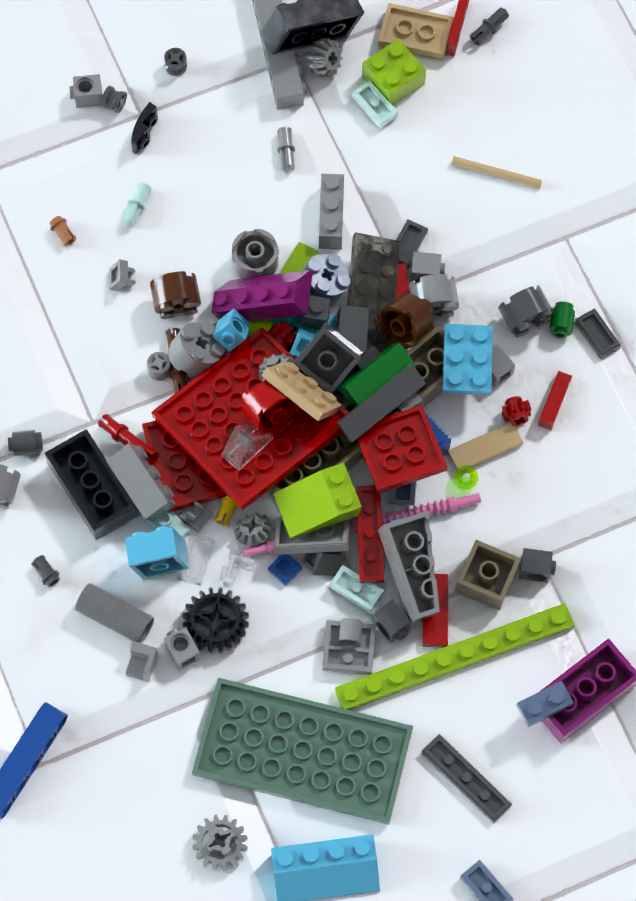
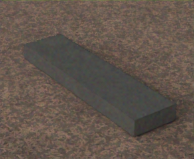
M409 364L338 420L336 424L349 442H353L423 387L426 382L414 365Z
M440 734L422 750L421 753L493 823L512 806V803Z

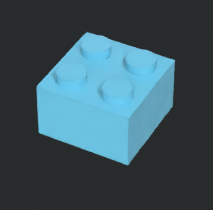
M161 526L156 528V531L148 533L140 531L133 533L131 537L125 538L129 567L143 580L190 569L186 541L173 527Z

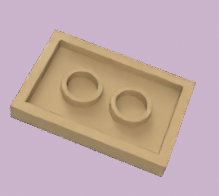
M388 3L378 45L386 47L399 39L411 53L444 59L454 17Z
M284 361L268 367L262 374L264 379L317 421L337 413L342 406L336 401L337 399L333 394L323 391L318 387V383L314 379L304 376L299 372V368L291 362Z

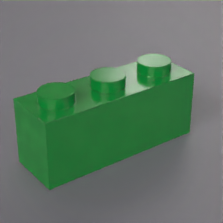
M400 343L392 344L341 384L338 389L354 409L409 364H413L414 367L416 365Z

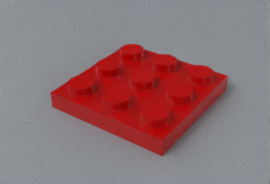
M422 405L382 418L356 439L378 494L448 471L447 464Z

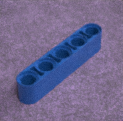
M47 702L43 703L0 769V820L6 816L68 718V714Z

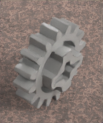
M215 814L214 821L212 822L205 818V826H197L200 834H193V840L198 842L192 845L193 850L200 851L196 854V859L204 858L203 866L207 867L209 864H212L213 871H216L218 866H222L223 871H226L228 864L235 868V860L243 861L244 859L240 852L248 850V846L242 844L248 841L247 835H241L244 832V826L236 827L237 819L235 818L229 822L228 815L226 814L222 820H219L217 814ZM217 827H225L228 830H219ZM208 833L210 837L209 842L203 847L204 837ZM219 838L221 841H224L225 846L216 845V839ZM237 839L236 850L232 853L231 844ZM213 855L222 856L223 859H216V858H213L212 856H213Z

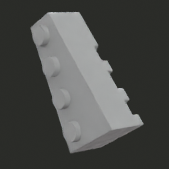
M429 510L385 524L377 530L405 611L411 623L432 617L440 612L437 581L434 573L435 561L432 554Z

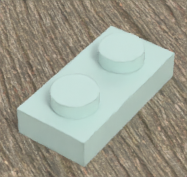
M370 80L352 92V98L379 128H382L398 117V111Z
M344 565L341 566L329 584V588L370 613L384 594V590L373 583H359V575Z

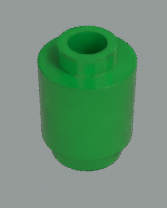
M560 301L555 303V307L552 308L553 315L550 319L549 331L557 338H566L573 333L575 310L573 304Z

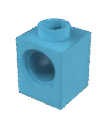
M232 309L218 320L212 337L230 352L246 340L251 323L237 310Z
M299 328L290 354L298 356L316 333Z

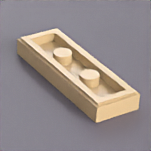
M510 422L448 450L447 454L459 474L523 445V441L515 426Z

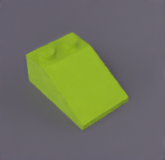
M344 463L323 469L273 493L290 539L359 516L362 508Z

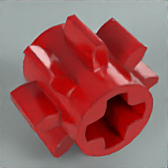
M280 322L276 326L272 325L268 331L285 350L292 348L297 335L295 334V328L286 322Z
M514 396L505 401V406H502L503 411L501 412L504 422L510 421L513 426H520L529 420L528 416H531L530 411L532 410L529 400L523 401L520 396Z

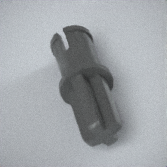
M501 7L488 19H484L482 21L483 24L470 34V39L472 41L476 39L475 44L481 45L489 35L495 34L497 32L496 29L509 18L507 10Z

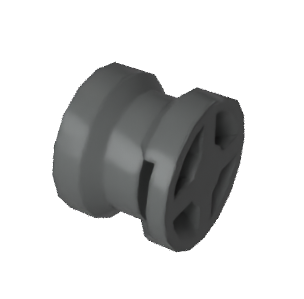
M177 47L168 49L164 55L166 72L172 76L184 74L187 69L186 53Z
M109 85L103 93L101 106L104 108L110 107L116 113H120L126 103L127 92L116 91L115 87Z

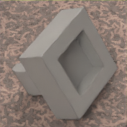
M119 259L109 268L110 290L119 291L124 286L132 287L136 283L135 280L129 279V276L135 273V269L128 267V261Z
M196 501L194 503L195 506L185 508L179 515V518L199 533L212 517L213 512Z

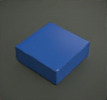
M288 554L280 555L268 567V571L285 586L302 570V566Z

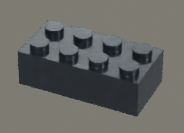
M298 0L290 4L281 3L275 7L273 14L267 20L261 33L272 54H278L313 46V41H317L319 38H329L330 40L348 38L365 12L358 0Z
M87 429L45 452L48 466L95 540L102 538L138 517L136 505L106 462V458Z

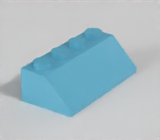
M373 834L271 848L277 901H312L380 891Z

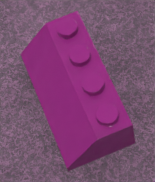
M305 270L229 280L214 291L211 313L218 319H221L232 309H235L249 322L307 315L313 271Z

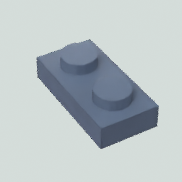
M560 681L517 702L516 706L525 723L530 727L573 706L574 702L563 682Z
M478 860L460 876V879L479 901L514 900L481 860Z

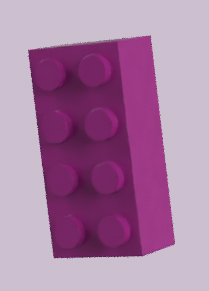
M608 638L542 689L544 690L562 681L574 702L573 706L542 720V722L559 743L562 744L636 686V669Z

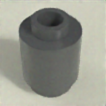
M35 430L12 432V437L7 438L9 452L14 451V456L37 454V451H43L41 432H35Z

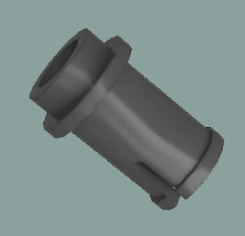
M40 555L33 560L34 562L31 565L41 576L43 585L52 587L59 582V572L57 570L54 571L44 555Z

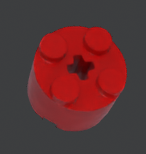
M266 379L242 395V400L244 401L242 411L244 415L263 435L265 433L276 435L282 432L294 421L292 419L294 412L298 414L299 406Z

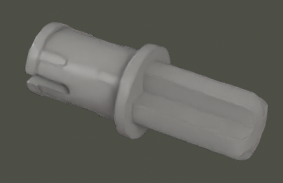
M280 127L277 131L279 140L277 152L280 154L281 169L285 172L293 171L295 168L293 154L295 146L292 144V129L290 127Z

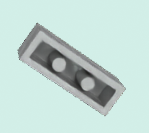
M321 173L318 249H342L344 174Z
M128 443L108 458L106 462L143 518L155 521L176 505L172 499L174 494L167 485H163L159 477L161 475L159 471L147 462L146 458L148 456L140 445L136 446Z

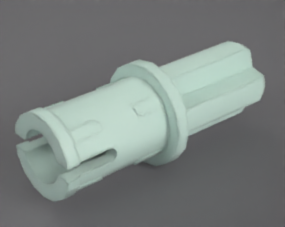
M138 182L132 198H129L127 201L129 205L122 218V222L127 226H134L141 210L145 209L144 203L151 191V186L145 182Z

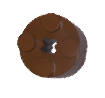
M186 271L171 272L159 276L160 281L156 283L154 279L150 282L154 310L157 314H160L161 319L173 318L176 313L184 312V315H193L198 312L197 307L201 305V298L195 273L191 272L192 276H187Z
M413 294L401 295L380 313L379 326L384 336L388 334L392 339L390 341L391 344L400 343L404 349H409L416 345L434 329L430 302L425 298L420 299Z

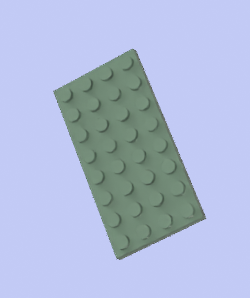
M218 678L192 775L389 825L413 726Z

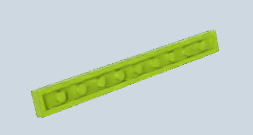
M563 603L337 686L334 690L341 708L353 710L574 628L575 624L566 604Z

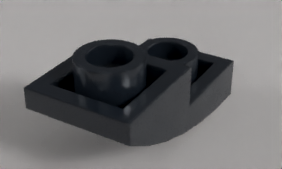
M151 102L143 109L133 129L131 145L134 154L148 146L150 143L149 128H153L158 121L157 106Z

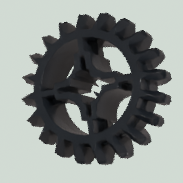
M210 587L208 590L209 594L205 595L204 591L200 590V599L192 596L191 601L193 604L185 605V609L188 612L182 614V618L186 620L182 623V626L188 629L194 643H199V650L202 651L208 646L210 654L213 653L214 648H218V652L221 654L223 653V646H226L231 651V642L239 645V637L246 636L244 629L249 628V622L246 621L249 618V613L244 611L246 609L245 603L239 604V596L232 598L231 590L227 591L224 595L223 588L220 587L218 593H214L213 588ZM214 604L211 610L201 611L204 607ZM222 605L231 609L236 618H230V615L224 614L222 612ZM218 611L219 620L217 621V624H215V629L213 630L212 621H214V618L216 617ZM195 622L209 628V636L203 634L197 628ZM230 627H232V630L230 632L218 637V634L221 630H230Z

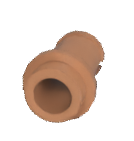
M56 216L49 222L51 225L50 229L55 231L64 246H69L75 242L77 237L66 224V218Z

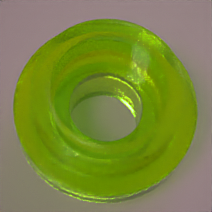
M468 465L459 467L454 474L455 484L465 490L473 488L478 482L477 471ZM464 473L469 474L470 478L467 482L462 480Z

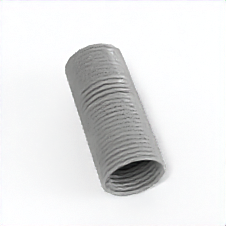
M91 583L84 587L75 604V610L80 612V614L82 613V615L97 621V623L99 622V624L114 630V632L116 631V633L125 636V638L127 637V639L139 643L146 639L154 623V616L145 613V611L143 612V610L133 605L131 606L126 601Z

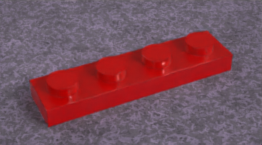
M375 485L356 486L355 491L362 506L360 515L357 516L359 583H384L383 545L377 531L382 527L381 493H377Z

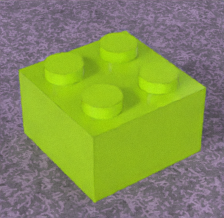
M397 39L362 62V77L366 82L370 80L383 96L394 105L425 84L426 69L405 45Z

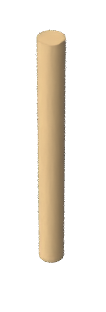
M453 156L451 165L539 189L542 184L541 179L456 156Z

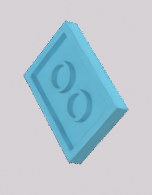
M445 324L442 394L491 396L493 326Z

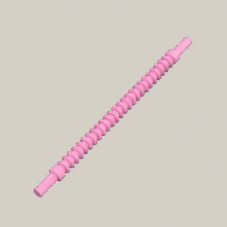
M479 493L456 499L452 496L446 498V501L441 499L439 503L437 501H434L433 504L427 502L426 506L420 504L419 508L414 505L413 509L407 507L405 511L401 508L400 512H396V510L392 514L386 512V515L382 514V526L391 523L392 520L413 516L428 510L430 517L433 516V513L439 515V512H443L445 514L447 510L455 512L460 507L481 503ZM356 520L350 523V536L353 532L357 534ZM268 539L266 543L242 548L244 558L268 552L270 555L275 554V539Z

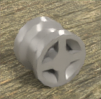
M154 352L147 359L148 374L152 379L162 381L170 375L171 363L168 355L164 352Z

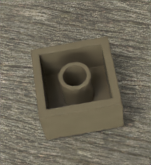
M475 540L457 580L455 592L501 610L522 558Z

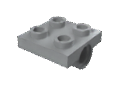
M343 618L340 621L327 620L322 670L372 674L376 624L363 623L355 618Z

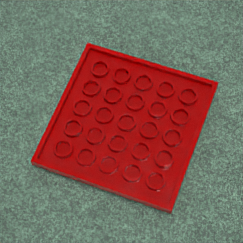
M263 327L151 412L152 417L242 511L343 433L336 422L349 413L341 406L337 413L317 421L299 407L298 414L294 412L292 416L294 421L285 430L276 435H271L270 433L261 434L242 411L244 402L242 395L262 382L259 377V365L263 363L264 358L268 359L273 353L275 355L284 353L285 356L292 357L293 361L295 360ZM299 369V372H301L304 376L309 377ZM318 384V387H320L323 391H326Z

